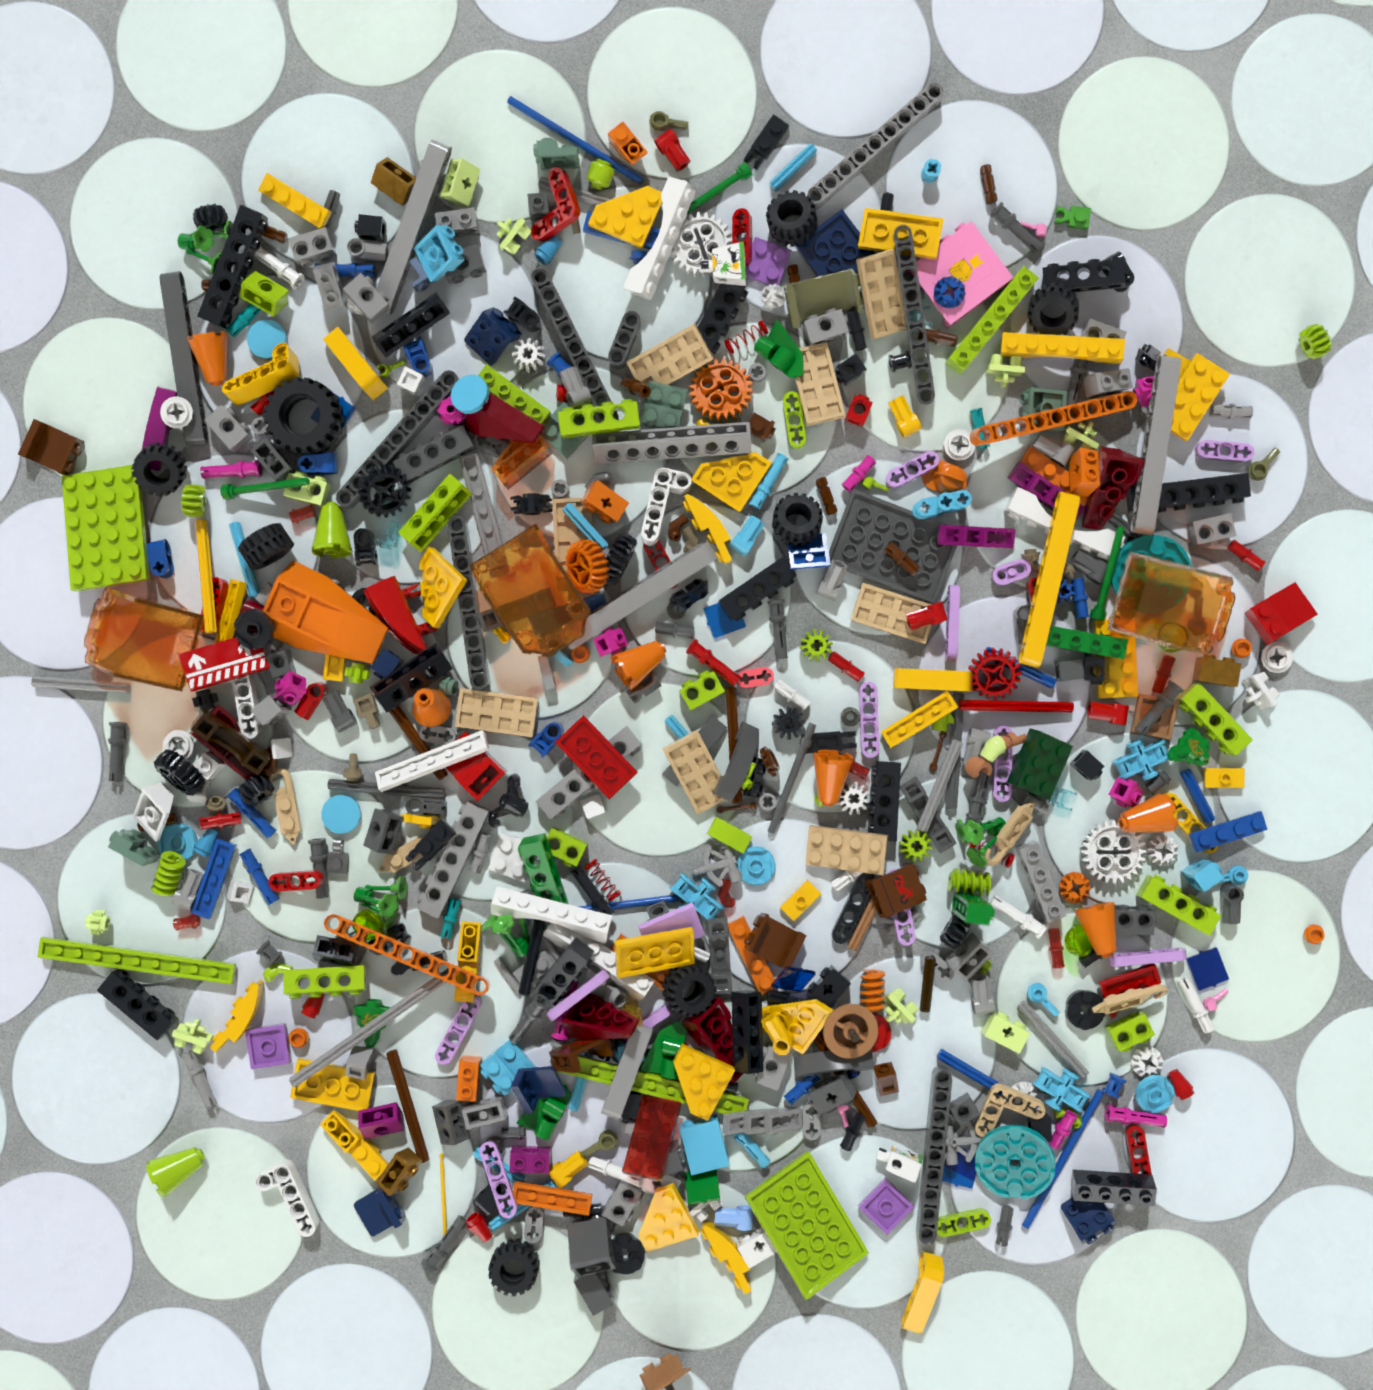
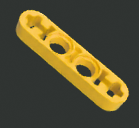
M1169 792L1163 793L1172 798L1175 806L1180 805L1173 812L1174 818H1177L1179 811L1184 810L1186 812V819L1184 821L1178 820L1177 825L1188 838V833H1190V828L1193 825H1198L1200 830L1206 828L1177 795ZM1218 846L1203 850L1202 852L1213 854L1217 851Z

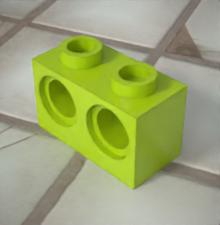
M706 670L698 675L700 679L692 682L690 679L681 684L682 689L679 691L690 711L725 692L714 671L710 673L709 670ZM706 679H713L715 681L714 689L707 690L704 687ZM690 688H695L698 691V697L694 700L687 697V691Z
M555 827L551 828L547 836L549 845L552 839H557L560 842V848L553 849L550 846L554 859L558 857L562 859L564 865L569 867L574 865L577 867L588 843ZM571 847L576 848L578 856L570 857L568 849Z
M1137 1010L1104 1026L1114 1048L1119 1052L1129 1051L1137 1043H1146L1151 1039L1150 1037L1155 1035L1146 1014L1141 1010ZM1139 1024H1143V1029L1140 1032H1136V1027ZM1124 1032L1125 1038L1118 1041L1119 1034Z

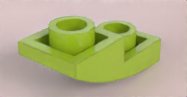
M718 817L714 818L707 832V835L744 854L752 839L751 835Z

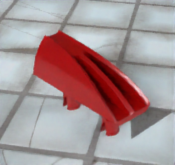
M391 576L367 587L364 593L380 621L389 627L388 631L413 654H420L425 651L427 647L422 636L436 632L437 628H427L430 626L428 622L417 626L406 600L421 595V591L411 592L418 585L414 584L401 590L396 577Z

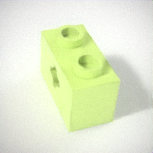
M462 158L451 159L439 197L457 207H469L473 199L475 185L479 180L480 169Z
M1000 1011L998 1013H990L981 1033L985 1037L1020 1054L1030 1035L1026 1025L1018 1020L1015 1023L1008 1020L1009 1016ZM1003 1029H1010L1009 1033L1003 1032Z

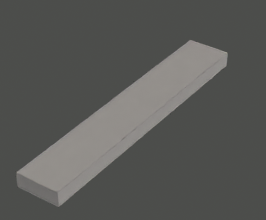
M474 452L460 456L459 460L467 489L473 493L470 501L488 568L491 571L509 566L479 453Z

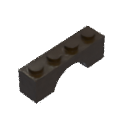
M205 708L191 725L190 730L206 741L215 742L227 749L243 766L256 775L270 761V753Z

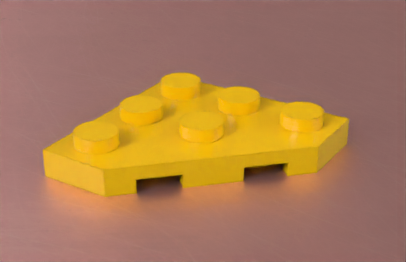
M646 186L598 204L594 208L588 226L643 249L663 204L662 192Z
M754 452L714 462L701 463L691 482L740 513L772 462Z
M428 546L419 561V570H422L423 581H420L421 597H424L422 617L433 628H439L467 579L434 547Z
M817 999L764 1006L762 1008V1019L771 1013H777L786 1030L793 1034L794 1040L791 1048L803 1055L824 1026L827 1017L833 1009ZM762 1024V1030L767 1033V1031L765 1030V1028H764V1026H763V1024Z
M682 1044L673 1060L690 1113L708 1121L734 1074L735 1068Z
M674 1183L656 1188L638 1235L646 1252L699 1235L700 1231Z

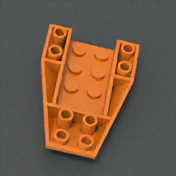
M294 560L276 578L263 608V612L276 625L274 638L294 648L371 664L374 663L389 627L328 576Z

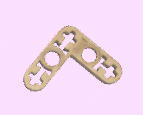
M1000 1083L994 1084L990 1088L980 1110L981 1115L975 1121V1131L977 1135L984 1137L993 1130L1004 1107L1030 1118L1040 1119L1045 1115V1105L1040 1099ZM999 1090L1002 1091V1095L996 1097V1093H998ZM1015 1097H1020L1023 1103L1021 1105H1014L1012 1100ZM993 1106L997 1109V1112L995 1114H988L986 1109ZM1039 1106L1040 1110L1033 1112V1108ZM986 1118L988 1120L987 1128L981 1130L980 1126L984 1125Z

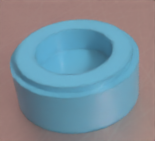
M559 648L555 652V657L563 665L569 667L574 662L562 649Z

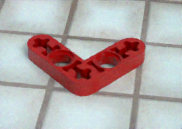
M559 167L552 168L548 174V180L558 207L537 221L531 228L532 238L540 242H545L576 221L580 215V207L569 176L565 170ZM567 189V196L562 199L561 194ZM558 217V223L553 227V219Z

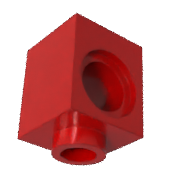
M861 394L858 396L854 395L844 421L863 427L873 402L869 401L870 398ZM854 406H862L864 408V413H856L854 410Z

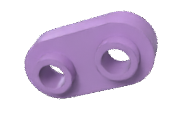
M1018 559L998 566L992 571V580L995 584L1002 586L1026 578L1031 572V565L1025 559ZM1017 566L1022 567L1023 571L1021 573L1017 572ZM999 572H1002L1004 574L1003 579H999Z

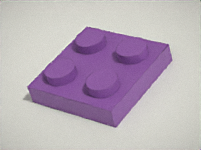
M755 237L752 244V260L745 266L746 277L768 286L769 284L772 286L774 284L779 285L792 250Z
M286 1023L245 1030L251 1069L290 1064L292 1062Z
M886 1177L858 1205L886 1235L914 1208V1205Z

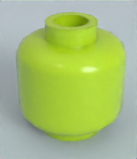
M601 159L591 162L586 177L589 182H592L591 187L602 190V187H610L615 173L611 163Z

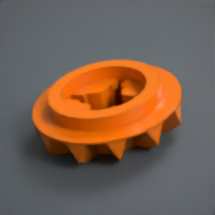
M1068 873L1059 883L1060 895L1064 900L1073 904L1083 902V900L1089 897L1091 890L1090 881L1081 873ZM1072 881L1076 885H1081L1078 888L1079 895L1075 891H1070L1073 888Z

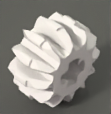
M528 338L525 344L521 339V346L514 345L517 352H512V356L516 358L513 362L515 365L519 364V370H523L526 366L527 373L530 372L531 367L537 371L536 364L543 366V362L540 359L546 358L545 354L541 353L544 348L543 346L538 347L539 342L537 340L532 343L531 338ZM530 352L532 358L528 359L525 353Z
M847 782L846 786L848 789L843 787L842 791L844 793L840 795L842 800H839L837 804H844L841 808L843 812L849 807V815H852L853 809H855L856 814H860L859 807L864 810L867 809L863 802L870 803L869 799L864 798L869 795V792H862L865 786L861 785L858 788V782L853 783V788ZM850 794H852V795L857 794V797H856V798H857V801H856V802H854V801L849 802V800H850L849 795H850Z

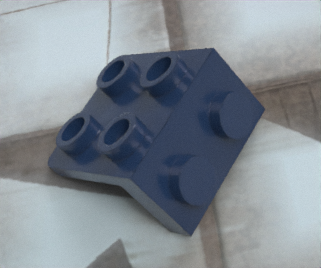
M492 307L482 311L465 336L464 341L489 365H494L508 344L518 340L522 333L514 323L504 317V314L499 309Z
M552 1066L518 1069L511 1085L512 1091L515 1093L526 1114H533L539 1098L563 1097L567 1092L555 1068Z
M380 1187L354 1203L356 1212L371 1236H376L391 1226H394L396 1229L403 1224L406 1218L405 1211L397 1202L395 1194L388 1196Z
M1072 1197L1061 1204V1210L1082 1244L1087 1243L1089 1245L1098 1239L1097 1236L1104 1233L1106 1235L1115 1229L1113 1226L1116 1225V1222L1102 1202L1074 1201Z

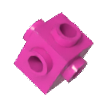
M1154 376L1136 380L1135 388H1133L1132 392L1136 394L1140 407L1149 406Z
M450 396L444 398L439 403V409L437 410L441 414L439 418L446 425L451 423L455 426L464 422L466 414L456 409L452 404ZM454 407V411L449 413L451 408Z
M609 627L602 631V635L593 638L600 657L610 653L613 656L622 652V648L628 646L621 627L613 630V627Z
M288 671L275 684L276 699L293 706L306 693V678Z
M1117 777L1108 795L1116 799L1115 803L1126 808L1127 805L1130 807L1136 806L1141 801L1144 791L1137 787V782L1131 779L1125 781Z

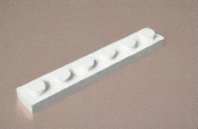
M483 730L375 772L378 789L381 792L489 751L485 732Z

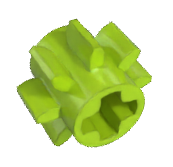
M351 662V667L345 668L344 676H349L348 682L363 684L364 679L369 680L370 670H366V664Z

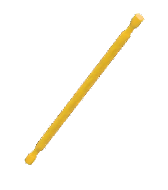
M442 1153L439 1156L444 1236L447 1232L444 1157Z

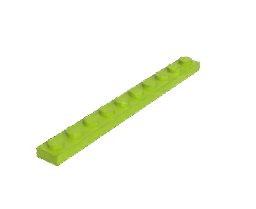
M49 937L40 938L37 956L38 958L225 984L234 983L236 970L235 963Z
M577 1054L581 1070L576 1073L561 1072L611 1085L618 1065ZM638 1070L631 1088L632 1091L687 1104L679 1080L667 1079L660 1075ZM723 1092L714 1112L725 1114L746 1111L749 1098Z

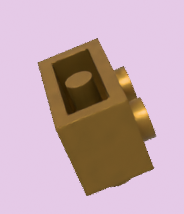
M387 157L376 164L370 183L391 197L396 203L403 206L409 200L416 177Z
M1210 654L1196 657L1192 681L1238 687L1242 663H1236L1234 658L1223 657V660L1215 659V655Z
M409 1147L395 1153L376 1184L388 1196L397 1192H403L409 1186L408 1181L419 1171L418 1166L422 1160Z

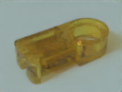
M636 1000L625 1003L621 1007V1010L639 1019L638 1025L644 1021L641 1008L638 1007Z

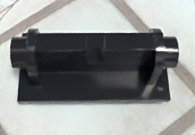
M1144 344L1141 349L1139 348L1135 359L1142 366L1148 367L1155 372L1156 361L1161 352L1150 344Z
M695 579L685 586V590L688 591L687 593L681 589L671 595L669 601L673 606L677 605L678 614L689 609L698 600L706 597L708 594L707 580L703 582L702 579Z
M754 757L752 762L756 763V766L750 778L753 782L752 788L750 790L747 788L743 790L742 788L743 795L759 797L763 791L762 778L766 768L762 758Z
M397 923L386 929L389 937L403 943L411 937L410 934L404 932L406 927L403 923ZM371 937L368 944H374L376 937ZM391 941L386 942L384 946L386 952H388L389 949L394 946V944ZM371 949L369 950L371 953H373V954H375V955H382V954H380V953H378V952H375V951H373V950H371Z

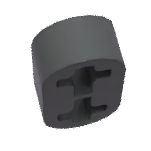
M475 435L474 444L479 450L499 459L508 457L510 447L504 440L487 437L486 440L491 443L490 446L486 444L480 446L478 440L483 438ZM501 445H504L506 451L505 453L501 452L498 454L497 449L493 448V446L501 447Z

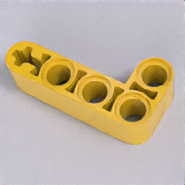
M338 326L323 338L351 376L373 401L388 389L386 384L374 372Z
M279 343L272 351V361L228 380L222 386V392L234 405L238 406L273 391L276 386L282 387V382L285 380L293 382L292 379L298 377L300 373L298 357L286 343Z
M894 668L893 688L973 692V672Z
M925 1251L921 1252L918 1263L919 1275L901 1321L902 1329L922 1334L944 1278L943 1257Z

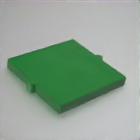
M717 1169L691 1175V1172H684L688 1205L706 1204V1202L721 1200Z

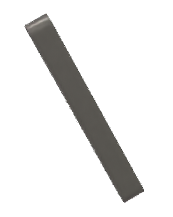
M900 225L894 231V241L918 401L923 405H928L934 401L935 390L913 235L907 225ZM902 229L909 232L906 240H899L897 237L898 232ZM903 250H910L912 253V257L908 261H903L900 258ZM912 270L915 273L912 281L904 280L903 274L905 271ZM910 290H914L918 294L917 299L913 302L908 301L906 298V294ZM913 310L919 311L921 315L920 319L916 322H912L909 319V314ZM916 330H920L923 333V339L920 342H915L912 339V334ZM918 350H923L926 353V359L922 362L915 359V353ZM926 370L929 373L927 381L923 382L918 379L919 371ZM929 390L932 393V398L929 401H923L920 397L922 391Z
M536 268L531 274L534 287L573 366L577 367L583 385L588 388L591 394L593 406L598 407L596 402L599 398H605L607 402H612L548 272L544 268ZM540 275L546 277L542 283L536 282L537 277ZM553 293L555 296L552 300H546L545 295ZM558 310L563 312L560 318L553 316L554 312ZM565 328L572 329V333L568 336H564L562 331ZM578 345L581 347V350L576 354L570 351L571 348ZM582 363L590 365L587 371H581L579 366ZM592 380L598 382V386L594 389L588 387V383ZM615 412L613 416L616 420H619L618 413ZM598 414L602 422L605 416L603 414Z
M181 271L160 274L159 279L177 396L186 399L193 409V419L188 423V426L182 427L184 440L188 447L208 444L209 435L207 423L204 421L206 416L198 364L187 339V336H192L193 332L185 280Z
M447 370L438 377L336 494V501L339 505L347 509L355 507L361 497L357 493L360 489L356 488V482L362 479L363 475L368 477L367 470H369V467L376 465L380 469L381 465L385 464L388 468L397 459L396 457L410 445L438 413L439 403L444 398L451 396V390L459 380L455 372ZM449 377L455 378V382L452 385H446V380ZM442 392V397L439 400H434V393ZM424 406H428V413L425 415H421V408ZM410 421H415V428L408 430V423ZM400 435L403 437V441L397 445L394 443V440ZM385 450H389L390 456L387 459H382V453ZM346 494H350V502L344 504L343 497Z
M453 516L448 521L453 566L471 582L468 589L462 588L458 595L469 679L474 689L483 690L489 686L490 676L483 629L477 617V614L480 613L469 529L467 522L463 518ZM461 521L462 528L455 531L453 528L454 523ZM460 540H464V549L457 550V542ZM465 559L468 561V566L466 569L461 570L459 562ZM472 598L474 602L473 607L467 609L464 602L466 599ZM474 617L476 619V626L469 628L467 621L469 618ZM473 637L479 639V645L475 648L470 645V640ZM476 656L482 659V664L479 667L473 665V659ZM480 675L485 679V683L481 687L477 686L475 682L476 677Z
M944 1066L935 1067L931 1075L916 1222L917 1235L920 1241L926 1245L934 1243L937 1237L952 1076ZM946 1073L944 1080L940 1081L937 1079L939 1074ZM942 1092L945 1094L943 1099H935L938 1093ZM942 1112L943 1114L940 1119H934L935 1113ZM934 1132L941 1133L938 1138H931ZM933 1151L939 1152L937 1157H929ZM931 1171L937 1172L934 1177H928V1173ZM928 1191H935L933 1196H925ZM927 1210L933 1211L930 1216H924V1212ZM924 1230H931L928 1235H922Z

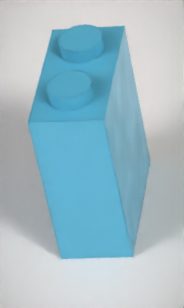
M712 1114L708 1121L704 1119H687L680 1124V1133L691 1175L730 1166L718 1115Z

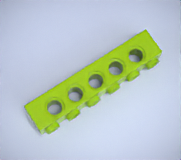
M1023 266L945 364L961 375L1039 278Z

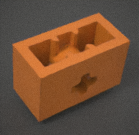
M1080 447L1070 457V493L1088 497L1100 486L1098 451Z
M598 480L590 484L580 501L584 505L585 510L590 513H596L600 516L599 519L606 524L618 522L629 504L628 501Z
M462 1055L459 1060L456 1100L476 1102L479 1096L482 1057Z

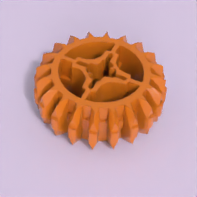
M587 539L574 542L570 545V549H567L568 555L565 556L567 563H565L567 566L566 572L569 574L568 579L572 580V586H576V590H580L581 593H594L604 588V584L607 583L606 578L609 577L607 570H609L607 567L608 561L605 559L606 553H603L602 547H598V543Z

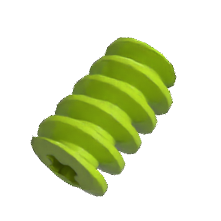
M166 851L161 854L160 865L157 866V872L155 873L156 878L151 886L152 892L161 896L175 894L186 864V860L181 854Z
M954 868L949 874L948 892H951L952 888L955 887L956 893H959L960 888H963L964 894L967 893L968 889H971V895H974L976 890H978L979 896H982L983 892L986 891L988 897L991 889L990 873L985 872L983 875L981 871H977L975 874L974 870H969L967 874L966 869H962L959 873V869Z

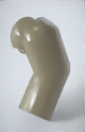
M690 526L682 530L687 539L683 548L684 553L699 543L697 536Z

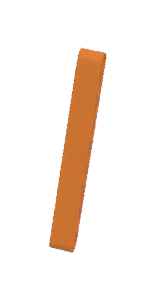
M1126 391L985 425L972 430L969 439L974 446H983L1122 412L1135 407L1137 396L1132 391ZM1088 406L1091 409V414L1088 412ZM1070 410L1073 412V418L1070 416ZM1052 415L1056 418L1055 423L1052 420ZM1034 419H1036L1038 422L1037 427L1034 424ZM1016 423L1020 426V431L1016 429ZM998 427L1002 431V436L998 434ZM980 432L983 433V435H984V440H981V439H980V437H979V433H980Z
M332 914L327 916L324 921L326 930L475 995H483L490 988L488 979L343 916ZM333 918L339 920V926L336 929L330 926ZM351 926H355L358 931L354 937L348 934ZM370 933H373L376 937V941L372 945H369L366 941ZM388 941L394 944V949L390 953L386 952L384 948ZM406 949L412 951V958L408 961L402 955ZM423 957H428L431 961L428 968L421 966ZM443 964L449 968V973L446 976H442L439 973V968ZM461 972L467 975V981L464 984H460L457 981V975ZM478 980L484 981L486 985L485 990L482 992L477 991L475 988V983Z

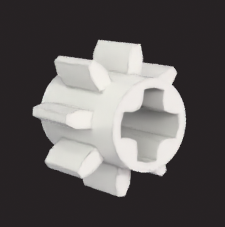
M769 284V286L762 290L761 300L765 302L764 307L772 310V308L777 309L783 305L785 292L781 291V286Z

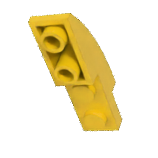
M689 494L684 495L686 501H683V505L687 513L691 511L694 517L691 519L695 530L699 529L701 533L708 530L709 533L706 535L710 544H715L717 548L715 553L718 556V561H723L724 565L732 562L725 543L731 541V538L720 520L698 499Z
M461 921L457 958L458 966L478 974L482 923ZM463 972L459 973L457 981L460 984L466 983L467 975ZM455 986L454 1001L474 1003L475 994Z
M263 980L257 983L252 982L245 989L247 994L243 998L240 996L232 1004L234 1008L230 1013L233 1016L225 1024L227 1028L224 1032L219 1031L212 1039L214 1043L210 1048L215 1053L229 1039L234 1043L238 1041L245 1033V1030L249 1028L262 999Z
M333 1110L320 1124L321 1127L345 1153L349 1152L374 1181L378 1180L389 1163L379 1153L380 1149L371 1139H365L357 1126L336 1110Z
M706 1219L703 1220L702 1229L700 1230L704 1239H708L711 1244L709 1248L713 1257H717L720 1263L725 1261L728 1270L734 1272L736 1276L734 1281L738 1289L742 1288L744 1294L751 1292V1283L745 1273L750 1268L737 1249V1243L720 1227L714 1226V1223Z

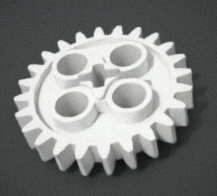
M697 212L696 218L689 214L690 220L687 221L685 219L683 221L684 224L681 226L679 236L672 248L671 257L675 258V265L680 264L679 268L681 271L686 268L687 275L693 271L694 277L697 276L698 272H701V261L704 260L694 232L695 229L699 232L708 258L707 260H712V253L708 252L710 248L731 245L733 242L729 238L731 237V232L727 231V224L722 225L721 218L716 221L715 214L709 218L707 212H705L704 217H701L700 213ZM706 229L712 231L709 235L702 234ZM687 236L693 237L690 242H685L684 239ZM693 254L700 255L696 260L690 259Z
M1112 819L1109 824L1107 821H1102V827L1099 824H1095L1096 830L1089 829L1091 835H1084L1088 841L1081 843L1086 849L1080 851L1086 854L1081 859L1088 862L1084 867L1086 869L1092 868L1089 874H1096V879L1098 880L1103 877V882L1108 883L1110 879L1113 884H1116L1117 878L1119 882L1124 883V877L1129 880L1131 879L1130 873L1138 874L1135 868H1142L1139 861H1145L1141 854L1146 853L1145 850L1141 849L1145 842L1138 841L1142 835H1134L1136 832H1125L1119 827L1118 822L1116 824L1115 820ZM1102 837H1106L1107 843L1101 847L1099 841ZM1125 837L1126 844L1121 847L1119 845L1120 838ZM1113 849H1117V850H1130V853H1118V852H1114L1113 854H1109V853H1098V854H1097L1096 851H1097V850H1108V851H1112ZM1125 856L1127 859L1126 864L1121 866L1119 861ZM1102 857L1107 858V863L1104 866L1100 865Z

